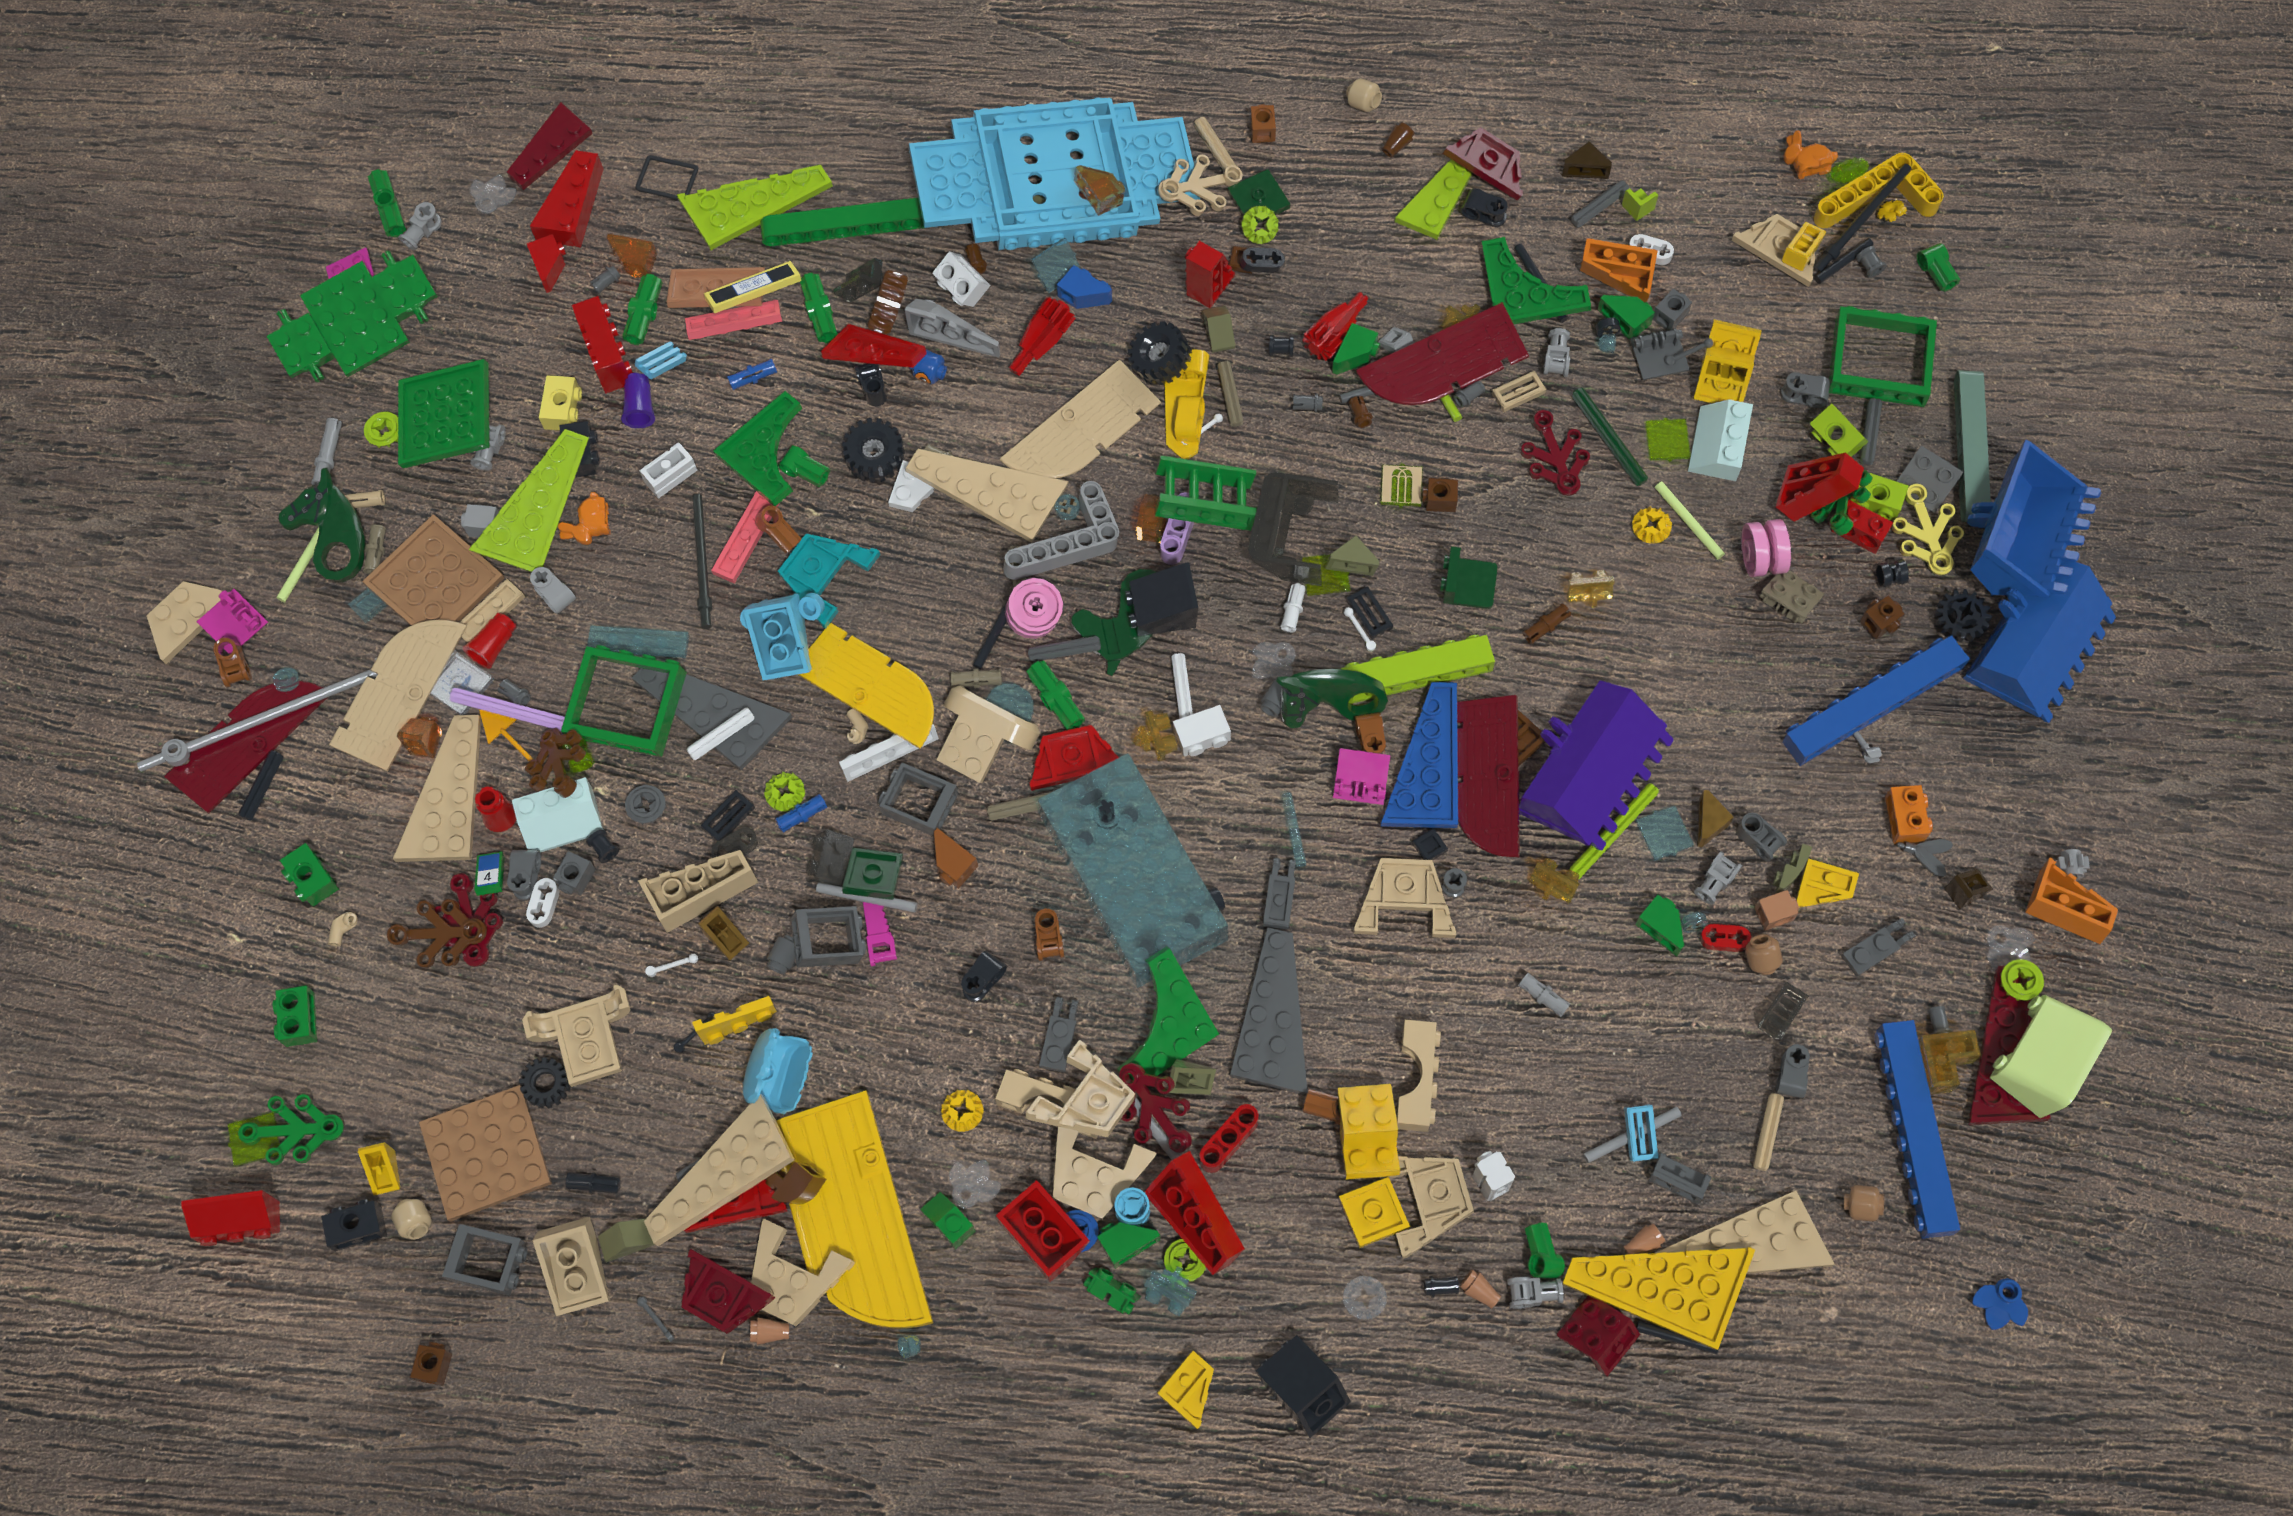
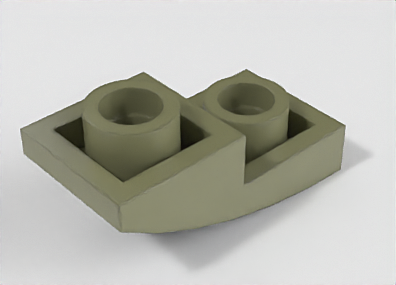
M1802 844L1798 852L1793 851L1790 863L1785 864L1782 871L1777 870L1773 880V885L1777 886L1775 894L1788 890L1794 883L1810 856L1812 846Z

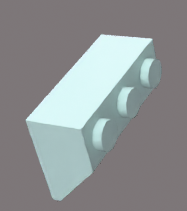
M1725 400L1700 407L1688 472L1732 481L1737 480L1742 467L1753 404Z
M586 777L575 780L577 787L573 794L567 798H562L552 787L512 800L517 823L528 850H538L541 853L589 838L594 832L603 830L594 792Z

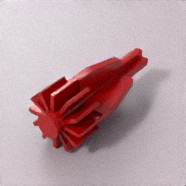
M1358 292L1348 304L1343 302L1329 310L1304 333L1305 337L1302 341L1307 343L1305 349L1309 348L1311 351L1310 355H1317L1318 360L1323 357L1324 361H1327L1339 350L1351 324H1356V316L1367 304V295L1363 296L1362 292Z
M1051 297L1044 300L1030 320L1019 344L1022 350L1008 367L1011 372L1020 376L1032 359L1036 361L1057 344L1063 333H1066L1076 319L1075 315L1069 312L1070 307L1061 300L1056 301V299Z

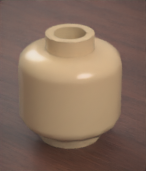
M1359 78L1347 88L1346 95L1349 105L1364 112H1370L1377 108L1382 100L1380 88L1374 82Z
M418 1199L400 1201L391 1215L399 1235L411 1240L423 1237L428 1232L432 1222L424 1203Z

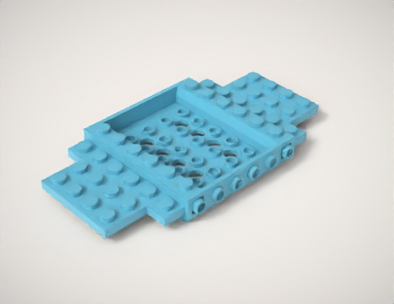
M1111 98L974 110L973 117L951 119L954 139L909 143V153L924 228L971 223L975 243L997 241L999 250H1014L1022 247L1036 248L1041 245H1061L1069 242L1082 243L1088 240H1107L1109 238L1136 236L1138 226L1160 223L1161 218L1157 204L1171 203L1160 197L1158 186L1163 180L1171 178L1176 161L1178 159H1185L1189 163V168L1181 176L1179 183L1187 182L1195 167L1183 117L1138 121L1133 102L1113 104ZM1068 132H1075L1079 138L1077 140H1069L1066 134ZM1029 136L1033 139V143L1024 145L1021 143L1020 138ZM1079 151L1083 154V158L1075 160L1071 158L1070 153ZM1029 155L1034 156L1037 159V163L1027 164L1024 158ZM1081 170L1087 173L1088 177L1080 180L1075 177L1074 173ZM1032 175H1037L1042 181L1039 184H1032L1028 178ZM1087 190L1092 194V197L1090 199H1082L1079 196V192ZM1190 191L1185 192V194L1193 199L1200 200V197ZM1035 195H1042L1045 197L1046 202L1037 204L1033 201V197Z

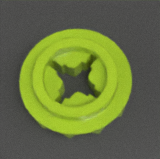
M1255 206L1245 213L1242 219V230L1246 238L1251 242L1265 244L1274 239L1279 230V220L1275 216L1274 211H1271L1266 206ZM1267 218L1264 224L1266 229L1254 231L1258 225L1256 219L1261 221Z
M379 412L371 416L364 426V435L367 441L378 448L381 446L390 447V444L394 441L398 442V417L390 412ZM386 426L389 432H384V435H381L379 430H383Z
M782 771L779 775H773L772 779L766 783L764 795L767 803L773 809L790 811L794 809L796 804H801L803 801L805 787L802 780L794 773L789 774ZM788 785L791 793H785L780 798L781 793L777 788H784Z
M2018 959L2009 962L2000 974L2001 986L2004 987L2007 995L2016 998V1001H2029L2041 993L2044 986V977L2041 970L2034 963L2027 960ZM2018 974L2023 979H2030L2024 984V987H2022L2021 983H2013L2018 978Z
M1183 1239L1173 1242L1166 1250L1164 1264L1172 1278L1180 1282H1193L1203 1275L1206 1269L1205 1265ZM1187 1250H1189L1190 1259L1196 1263L1188 1264L1185 1271H1183L1182 1262L1174 1258H1183Z

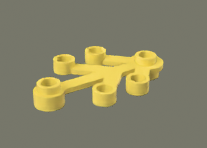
M1913 484L1908 488L1905 499L1914 506L1922 529L1908 523L1902 517L1896 518L1891 528L1896 534L1906 533L1928 544L1931 552L1917 547L1916 543L1912 540H1905L1900 546V552L1904 556L1913 555L1928 562L1929 569L1936 575L1948 574L1954 565L1951 553L1957 542L1964 536V531L1959 526L1951 527L1947 533L1948 540L1943 549H1941L1938 539L1948 520L1954 516L1955 507L1949 503L1942 505L1939 509V517L1933 527L1923 502L1927 497V490L1921 484ZM1916 493L1919 499H1913L1911 494ZM1943 509H1949L1951 514H1944ZM1896 523H1902L1904 525V528H1897ZM1957 531L1959 537H1953L1951 532ZM1904 545H1910L1912 551H1906ZM1936 561H1943L1944 567H1939Z

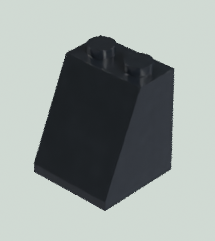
M1189 562L1129 581V591H1125L1127 606H1132L1133 613L1129 614L1131 628H1136L1137 637L1196 628L1198 603Z
M1298 1335L1286 1341L1278 1352L1271 1358L1264 1360L1256 1370L1263 1385L1309 1438L1316 1434L1351 1402L1338 1376Z

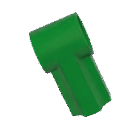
M1938 243L1917 253V262L1920 268L1930 273L1940 291H1949L1959 284L1961 279L1949 262V253L1944 244Z
M794 445L789 448L778 464L780 470L793 478L798 476L817 487L826 483L830 473L829 467L813 460L803 449Z
M1538 1223L1526 1227L1525 1233L1531 1251L1528 1262L1530 1274L1537 1278H1560L1565 1270V1262L1561 1255L1555 1254L1547 1223Z

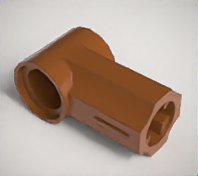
M773 505L767 506L757 514L755 518L757 528L762 532H766L785 554L801 541V537L784 520L782 512L778 507ZM765 514L773 518V524L765 520Z
M1309 1089L1303 1113L1332 1120L1340 1125L1341 1115L1337 1112L1339 1109L1338 1097Z

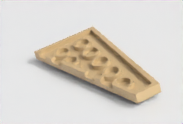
M454 715L393 857L395 862L472 860L481 717L479 715Z
M1797 1191L1786 1194L1655 1252L1670 1253L1751 1247L1755 1249L1747 1274L1822 1266L1832 1267L1835 1265Z

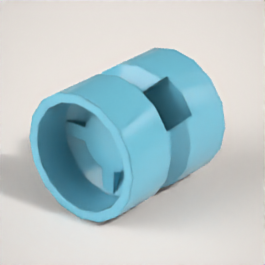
M1134 1187L1126 1188L1117 1195L1114 1204L1118 1222L1143 1227L1150 1217V1205L1147 1195L1142 1190Z

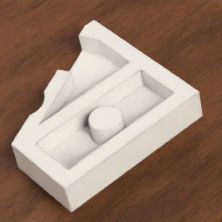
M903 460L888 503L889 507L913 512L920 506L923 499L928 498L934 492V488L905 472L909 462Z

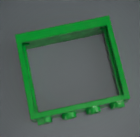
M1840 306L1835 318L1829 393L1865 399L1875 398L1885 402L1925 407L1931 394L1937 320L1927 317L1905 316L1902 313L1891 314L1879 310H1864L1853 306ZM1846 324L1925 335L1922 385L1841 374Z
M596 645V648L586 646L561 732L566 735L570 730H576L582 736L581 741L662 757L687 672L675 660L666 659L665 662H662L646 654H643L642 657H637L626 650H619V653L601 645ZM598 660L669 674L650 739L578 725Z

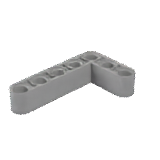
M1087 481L1081 486L1078 502L1087 523V528L1009 550L1004 558L1003 570L1006 577L1018 580L1114 551L1117 547L1119 528L1101 486L1094 481ZM1086 495H1092L1094 498H1088ZM1095 515H1100V516H1102L1103 518L1099 519V518H1096V517H1094V516H1095ZM1103 536H1110L1112 539H1105ZM1085 542L1089 545L1083 546L1080 543ZM1058 549H1063V550H1065L1066 552H1065V553H1060V552H1058L1057 550H1058ZM1034 556H1041L1043 559L1038 560ZM1014 562H1015V563H1018V564H1020V565H1019V566H1012L1010 563H1014Z

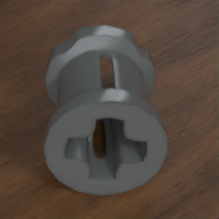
M1874 246L1865 248L1856 256L1857 262H1861L1867 270L1866 275L1868 278L1879 275L1887 266L1875 253L1876 248Z
M1452 868L1445 873L1442 890L1447 897L1457 898L1464 893V887L1467 883L1465 872L1458 868Z

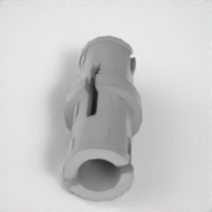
M1527 973L1518 985L1537 999L1536 1002L1538 1004H1544L1559 1017H1562L1570 1006L1569 1002L1552 991L1553 988L1551 986H1545L1530 975V973Z

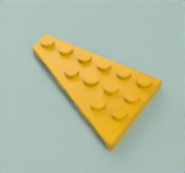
M1748 1247L1576 1257L1571 1259L1562 1284L1718 1350L1755 1249Z

